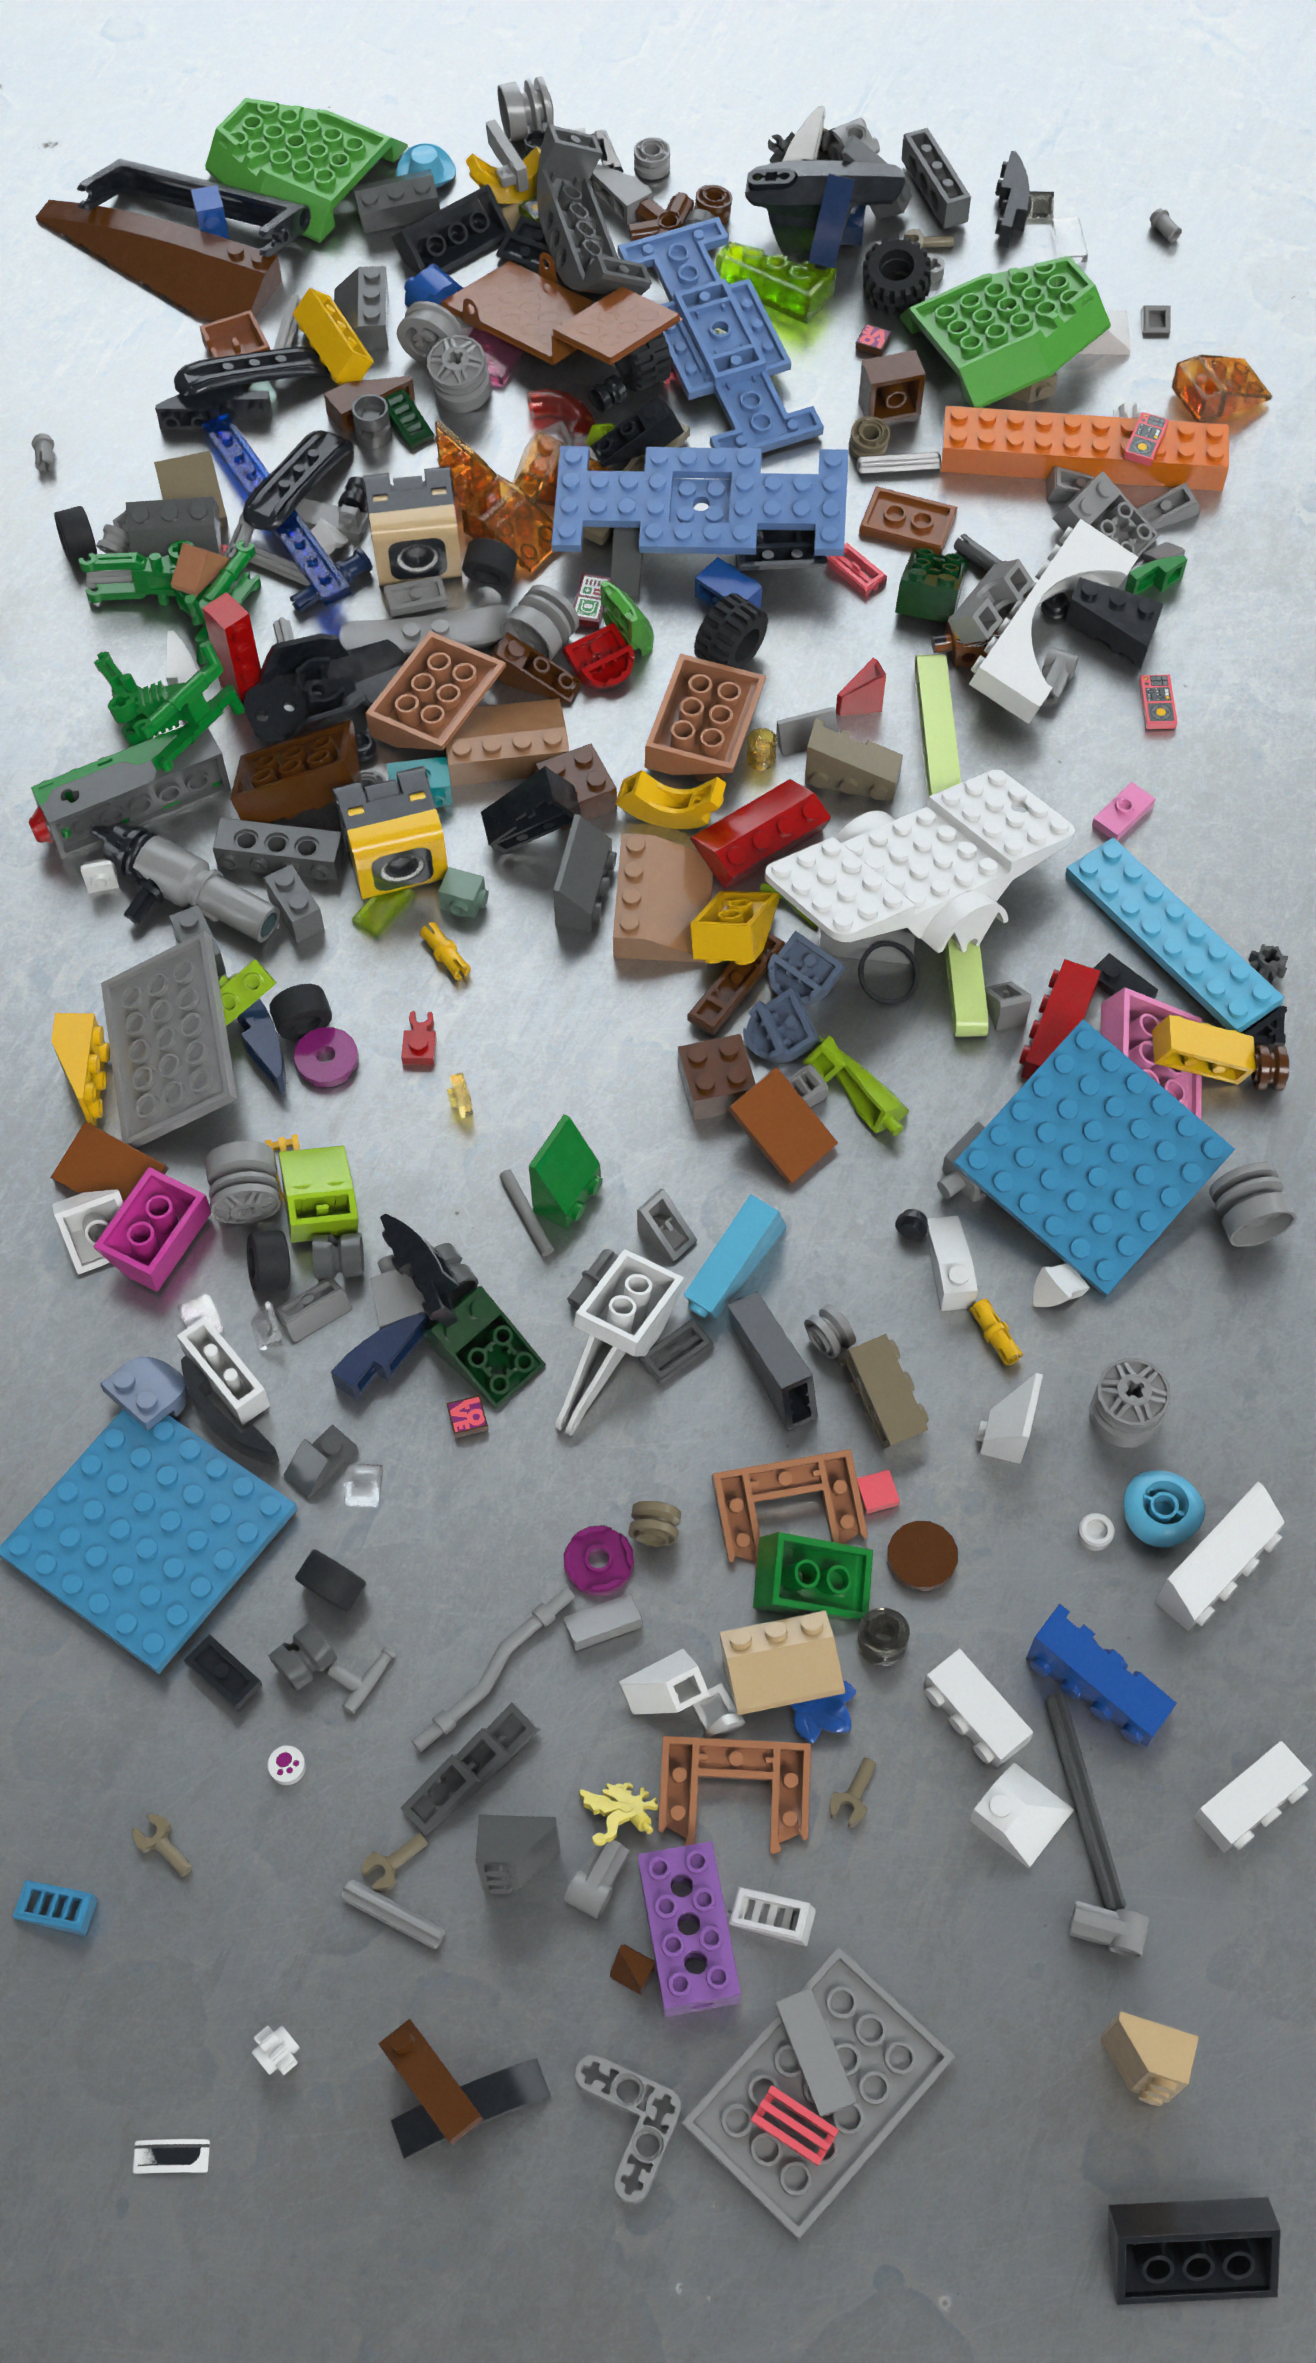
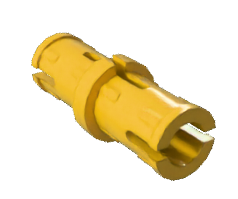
M435 922L428 923L432 929L431 932L425 925L420 931V936L434 951L435 959L438 962H443L455 980L462 979L459 971L466 977L471 967L457 952V945L453 940L446 938Z
M985 1298L973 1304L974 1307H971L969 1311L984 1332V1339L987 1343L992 1344L1003 1364L1010 1366L1019 1361V1358H1022L1024 1354L1008 1332L1009 1326L1006 1322L1001 1321L990 1301Z

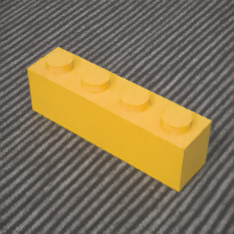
M309 287L292 314L299 324L298 328L306 334L309 339V345L317 351L321 363L328 368L331 378L336 383L342 385L347 382L361 381L374 360L331 296Z

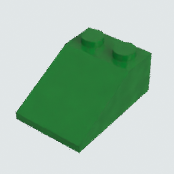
M563 1114L529 1164V1175L534 1213L567 1230L573 1220L577 1222L582 1217L586 1208L585 1202L590 1195L595 1196L598 1193L603 1178H601L599 1161L571 1118Z
M782 1532L759 1537L753 1608L792 1615H806L826 1610L828 1618L868 1621L873 1550Z

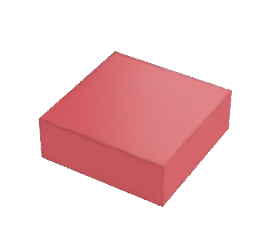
M889 1470L857 1478L865 1514L899 1506L900 1499Z

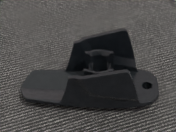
M825 160L777 162L757 166L747 173L745 198L753 206L767 209L770 225L784 256H791L811 251L829 173L855 179L841 239L843 240L852 207L855 205L893 204L904 188L906 182L904 172L897 165L871 162Z
M320 633L276 643L270 648L260 671V681L246 692L243 705L245 708L244 712L255 736L268 743L283 742L366 712L408 658L389 639L350 650L345 649L336 634ZM291 705L294 710L287 711L284 706ZM264 715L265 717L268 716V719L266 721H259L256 717Z

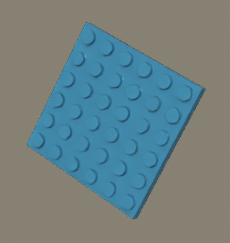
M1083 1019L952 1165L1060 1259L1069 1264L1099 1293L1106 1297L1233 1153L1235 1148Z
M122 1409L0 1546V1558L157 1674H160L298 1508L296 1503L171 1416L167 1415L150 1430L146 1431Z

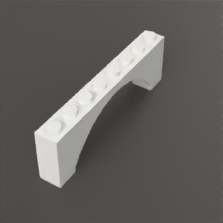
M1081 519L1074 529L1070 526L1066 529L1059 542L1063 543L1062 547L1058 544L1055 545L1047 558L1051 563L1049 565L1045 562L1042 564L1035 575L1038 582H1034L1023 595L1026 598L1025 601L1020 599L1016 602L1009 613L1013 616L1012 620L1007 617L996 632L1001 635L999 639L995 636L992 637L984 650L988 654L987 657L984 658L980 655L971 668L975 675L969 685L1028 724L1053 688L1046 683L1037 664L1032 646L1031 627L1036 607L1056 594L1075 589L1079 577L1118 589L1139 558Z

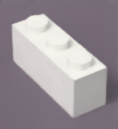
M206 1316L177 1335L183 1353L207 1376L212 1389L242 1426L270 1406L263 1386Z
M960 1648L927 1674L924 1682L926 1696L936 1707L942 1706L950 1715L949 1722L960 1735L966 1734L975 1744L973 1746L975 1753L984 1763L988 1764L990 1762L997 1770L1030 1742L1034 1732Z
M1281 1740L1202 1806L1194 1816V1819L1224 1853L1233 1845L1237 1850H1240L1255 1837L1251 1832L1254 1827L1260 1822L1267 1827L1282 1814L1278 1809L1280 1805L1287 1799L1293 1805L1309 1791L1305 1784L1313 1775Z

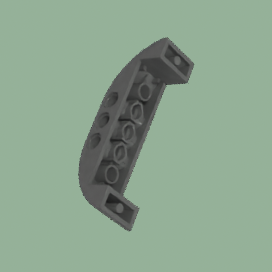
M549 124L545 132L539 158L537 207L541 228L560 278L571 289L603 296L609 295L622 286L639 295L644 294L652 284L645 264L618 258L589 180L603 154L597 137Z

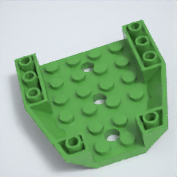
M245 98L216 127L206 160L205 170L221 184L309 206L311 221L308 229L302 235L321 243L335 228L333 209L380 158L394 163L408 148V144L325 109H312L298 105L292 106L279 104L278 102Z
M1070 256L1038 262L1017 269L1015 267L995 274L987 273L918 303L900 315V320L912 334L922 331L960 377L962 396L971 407L983 408L1050 377L1111 327L1096 285Z

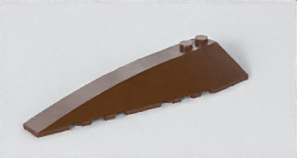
M48 200L36 215V220L61 236L66 235L70 237L75 245L79 247L83 245L90 250L93 256L98 259L101 257L106 259L111 267L139 284H147L151 287L152 292L159 296L161 294L165 295L178 308L183 306L189 310L190 315L208 323L249 310L252 311L256 318L282 282L278 255L262 256L259 253V249L182 224L103 206H97L92 210H85L78 207L79 203Z

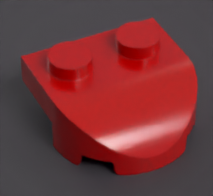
M614 622L562 649L576 677L582 681V684L593 689H607L624 682L632 671L635 659L632 645L627 646Z

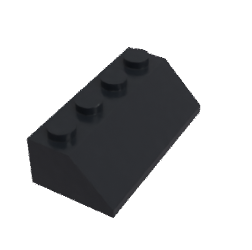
M487 184L392 235L391 238L403 262L417 275L431 264H436L444 272H447L503 241L506 233H512L490 185Z
M1256 2197L1109 2205L1108 2242L1116 2304L1130 2305L1278 2297L1281 2229L1269 2198Z

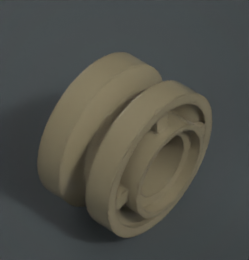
M866 416L858 419L851 429L848 443L850 453L857 460L860 456L885 455L890 439V429L882 419Z
M640 1501L633 1504L631 1517L635 1521L630 1523L628 1535L632 1539L651 1546H669L677 1542L679 1531L675 1526H678L681 1520V1511L678 1508L658 1501Z

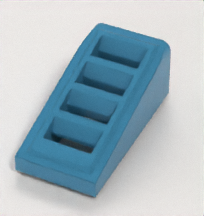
M25 1880L13 1918L86 1937L98 1899L91 1893ZM32 1892L39 1893L33 1913L26 1912ZM46 1896H52L46 1916L40 1915ZM60 1898L65 1899L60 1918H55L54 1915ZM73 1902H77L79 1904L73 1921L67 1920Z

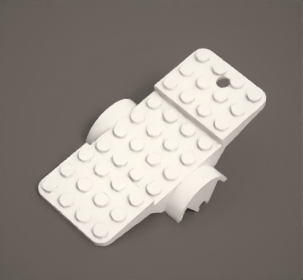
M995 769L929 796L927 807L895 820L883 811L864 813L849 822L835 838H829L770 863L765 869L764 877L769 885L828 936L837 941L853 942L908 928L917 938H921L937 953L943 952L947 942L953 935L958 948L965 953L967 945L971 940H973L972 943L975 946L980 945L995 917L1003 924L1008 922L1006 910L997 901L1012 880L1069 845L1073 840L1075 828L1068 820L1004 771ZM1022 807L1026 809L1027 812L1021 813L1018 811H1013L1011 808Z

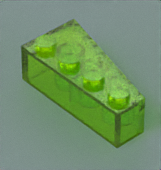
M730 241L716 256L715 268L721 279L725 278L728 284L750 278L763 305L805 324L822 309L834 294L837 275L836 268L827 267L825 271L814 268V263H809L805 260L803 265L788 261V256L779 253L778 255L771 256L764 255L763 249Z

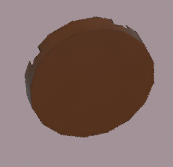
M913 1521L903 1525L893 1534L888 1545L887 1564L892 1576L903 1586L910 1589L912 1587L920 1589V1591H932L942 1587L952 1578L958 1563V1548L953 1536L945 1528L931 1521Z

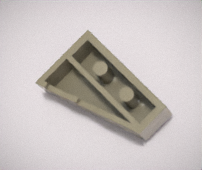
M815 718L807 746L804 784L893 802L901 773L903 755L869 740L864 744L849 738L850 732L841 729L840 733L823 727L824 721Z
M887 1334L848 1349L835 1358L840 1367L845 1364L847 1365L854 1379L849 1385L854 1394L860 1393L866 1407L864 1413L883 1449L929 1430L926 1425L929 1421L926 1410L921 1403L917 1404L912 1393L914 1390L913 1381L907 1371H902L898 1359H900L899 1349L894 1340L888 1339Z

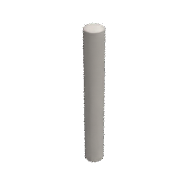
M510 1169L504 1170L499 1176L542 1256L550 1255L554 1251L552 1244Z

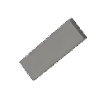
M812 1988L776 2001L775 2006L818 2116L822 2118L856 2104V2098Z

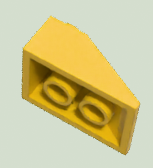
M719 891L690 923L693 959L704 960L710 964L734 961L735 964L746 965L754 962L764 950L780 899L779 893Z

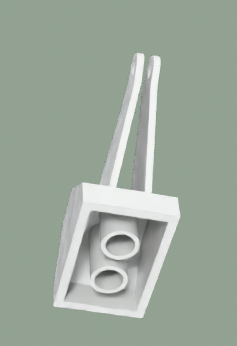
M626 1249L622 1251L576 1312L574 1327L590 1334L563 1408L556 1420V1429L562 1430L571 1416L565 1432L570 1436L574 1434L586 1411L625 1353L634 1357L647 1355L667 1323L681 1293L684 1277ZM604 1342L612 1345L613 1347L575 1408Z

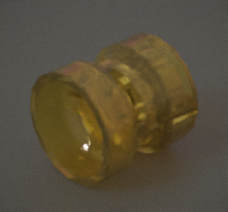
M767 728L754 729L747 737L748 749L746 760L753 769L767 770L776 762L777 737L772 730Z

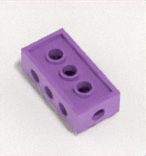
M709 1841L638 1854V1868L664 2017L740 2004L741 1992L713 1842ZM684 1884L692 1892L688 1896L678 1897L671 1890L676 1885ZM685 1922H692L699 1930L693 1935H684L678 1928ZM692 1960H698L705 1965L706 1969L700 1974H691L686 1970L685 1965Z

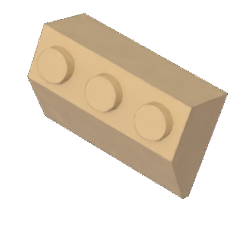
M826 1610L719 1632L722 1661L737 1715L845 1693L835 1638Z
M1121 2011L1102 2032V2044L1129 2091L1138 2093L1139 2100L1151 2105L1162 2106L1163 2102L1169 2103L1189 2085L1199 2036Z

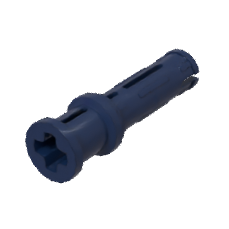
M361 548L355 549L352 556L343 562L337 561L334 563L333 570L300 592L292 595L290 601L293 602V607L297 612L302 613L309 606L321 600L342 585L349 586L353 583V579L363 572L369 573L372 571V563Z

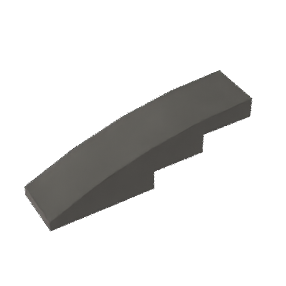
M511 1702L487 1729L481 1728L457 1755L451 1754L405 1802L401 1809L424 1835H428L487 1783L540 1728L516 1703Z

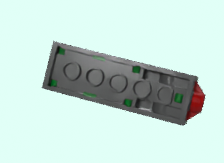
M188 723L165 734H159L155 738L132 745L125 750L102 757L95 762L72 769L65 774L32 786L31 790L38 807L28 823L36 841L40 843H53L61 859H64L103 843V841L92 834L94 826L104 828L110 832L121 823L132 828L142 827L230 791L231 787L223 755L209 728L197 738L194 744L187 747L173 761L174 767L167 773L164 772L163 768L157 771L151 760L179 735L178 733L189 725Z

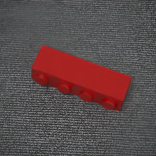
M226 592L202 609L210 642L224 667V672L219 676L220 685L224 688L232 684L242 705H244L246 692L260 681L261 666L250 615Z
M1064 959L1060 971L1054 969L1048 985L1053 990L1050 996L1044 994L1038 1011L1043 1016L1041 1021L1034 1020L1029 1034V1038L1033 1039L1031 1047L1024 1046L1020 1056L1019 1064L1024 1065L1022 1078L1029 1079L1073 1029L1085 1019L1101 973L1100 970Z

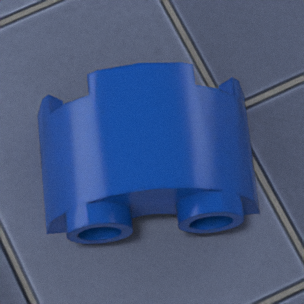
M431 264L415 277L407 279L404 284V290L406 291L404 304L409 307L418 301H429L441 305V301L463 289V287L436 264Z

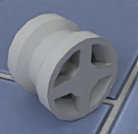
M105 524L103 539L98 541L96 547L106 554L126 553L124 548L129 543L128 533L119 527Z

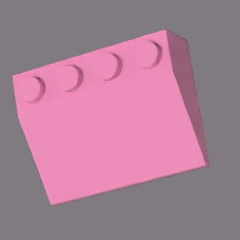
M1125 987L1101 1003L1100 1034L1201 1119L1202 1076L1154 1064L1152 1030L1168 1015L1181 1016L1184 1019L1202 1023V1018Z

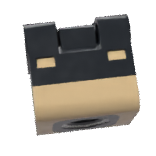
M450 466L424 469V481H422V475L393 478V485L390 484L389 473L363 476L379 586L393 585L441 575L442 579L462 577Z

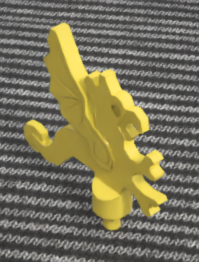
M608 1783L606 1784V1789L602 1790L603 1796L583 1789L579 1790L580 1799L584 1801V1808L590 1809L593 1815L601 1814L603 1817L608 1816L606 1821L607 1833H596L592 1837L593 1844L602 1846L606 1842H611L617 1837L619 1825L629 1820L639 1831H646L647 1834H651L653 1832L651 1818L644 1810H658L657 1798L644 1802L643 1800L649 1797V1792H645L643 1787L640 1788L638 1796H632V1791L627 1790L633 1789L631 1783H624L623 1785L620 1783L616 1785Z

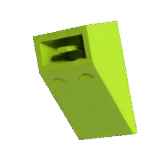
M345 1146L278 1152L290 1243L312 1241L315 1235H333L335 1238H340L342 1234L357 1233L358 1213Z

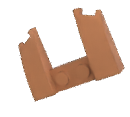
M851 1449L717 1472L711 1475L728 1562L733 1563L735 1556L756 1562V1570L759 1537L761 1536L754 1503L820 1491L831 1542L846 1544L857 1534L862 1539L868 1537Z
M663 1736L658 1832L663 1834L667 1827L686 1838L683 1846L695 1844L698 1777L772 1781L770 1854L781 1852L779 1843L799 1834L803 1841L807 1840L811 1744Z

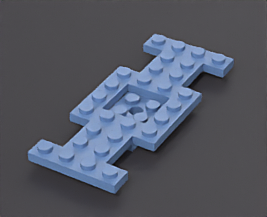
M719 217L618 245L620 259L645 264L646 268L653 266L670 301L660 305L679 313L680 317L683 318V320L663 332L669 347L671 365L688 400L715 393L732 428L731 431L711 436L709 442L711 448H761L762 453L823 435L824 426L814 406L787 413L769 377L791 370L792 362L750 278L728 284L725 278H720L707 252L708 250L728 245L729 236ZM720 328L727 333L720 335L716 334L713 330Z
M560 446L552 534L553 551L582 552L584 527L640 528V553L756 555L758 530H815V556H844L848 450L819 449L818 474L761 473V448L646 447L644 471H588L589 446ZM673 478H703V479H673ZM699 503H705L709 506L704 511H697L694 507Z

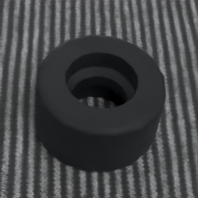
M82 506L54 513L60 541L69 562H77L79 558L88 559L89 553L97 554L91 525Z
M489 538L473 539L468 543L462 571L472 581L507 587L512 582L518 555L510 546L500 541Z
M299 984L289 987L277 994L269 1004L270 1014L276 1030L285 1039H301L312 1030L327 1027L332 1020V1011L324 990L315 984Z
M283 1231L253 1232L247 1238L248 1274L252 1289L257 1293L287 1290L290 1284V1256Z
M315 1549L310 1552L295 1576V1580L343 1611L351 1609L366 1585V1581Z

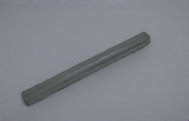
M1063 1693L1049 1695L1045 1699L1046 1708L1104 1909L1112 1911L1124 1909L1126 1902L1066 1697Z

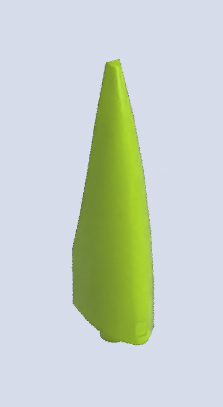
M839 1049L846 1065L835 1076L848 1095L855 1111L875 1134L886 1129L893 1136L900 1134L903 1126L899 1121L909 1113V1109L872 1073Z

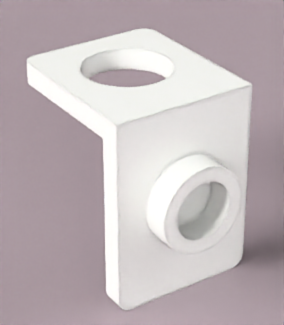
M105 858L84 862L80 866L88 893L119 888L116 867L110 860Z

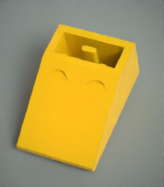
M55 1013L51 1038L52 1045L86 1122L96 1127L97 1118H102L103 1103L102 1099H100L101 1090L106 1089L107 1078L106 1072L103 1070L104 1062H109L110 1060L109 1043L104 1042L103 1027L98 1025L94 1013Z

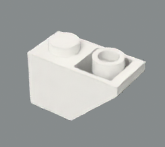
M684 1649L619 1681L633 1715L678 1713L710 1696L698 1665Z

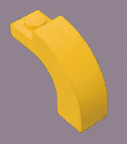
M537 146L522 160L527 167L529 189L520 193L516 185L502 187L497 179L496 169L498 168L489 165L473 153L465 160L470 170V178L479 188L489 184L498 203L515 204L537 197V175L541 149Z
M641 770L623 779L615 804L637 819L652 825L672 829H693L707 825L711 812L720 808L724 800L723 794L726 783L719 777H716L692 789H676L661 784Z

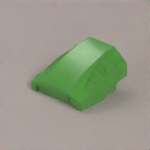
M607 580L600 583L601 604L607 609L603 612L606 626L614 622L627 646L631 644L633 650H639L642 656L652 652L654 633L646 616L627 593Z

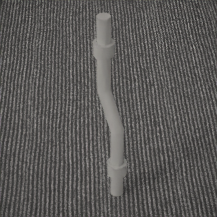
M565 1587L548 1603L544 1604L542 1602L531 1612L532 1616L499 1644L478 1685L450 1709L440 1711L432 1718L433 1723L412 1740V1743L420 1752L442 1734L448 1735L457 1727L456 1722L490 1693L511 1652L539 1628L549 1626L556 1619L555 1615L575 1598L573 1592L568 1587Z

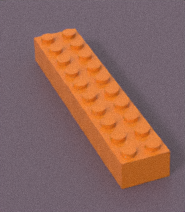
M946 406L942 430L940 472L1047 479L1054 466L1095 477L1103 471L1114 484L1176 488L1186 482L1190 489L1223 491L1229 469V425L1169 421L1150 467L1123 459L1126 447L1139 418Z

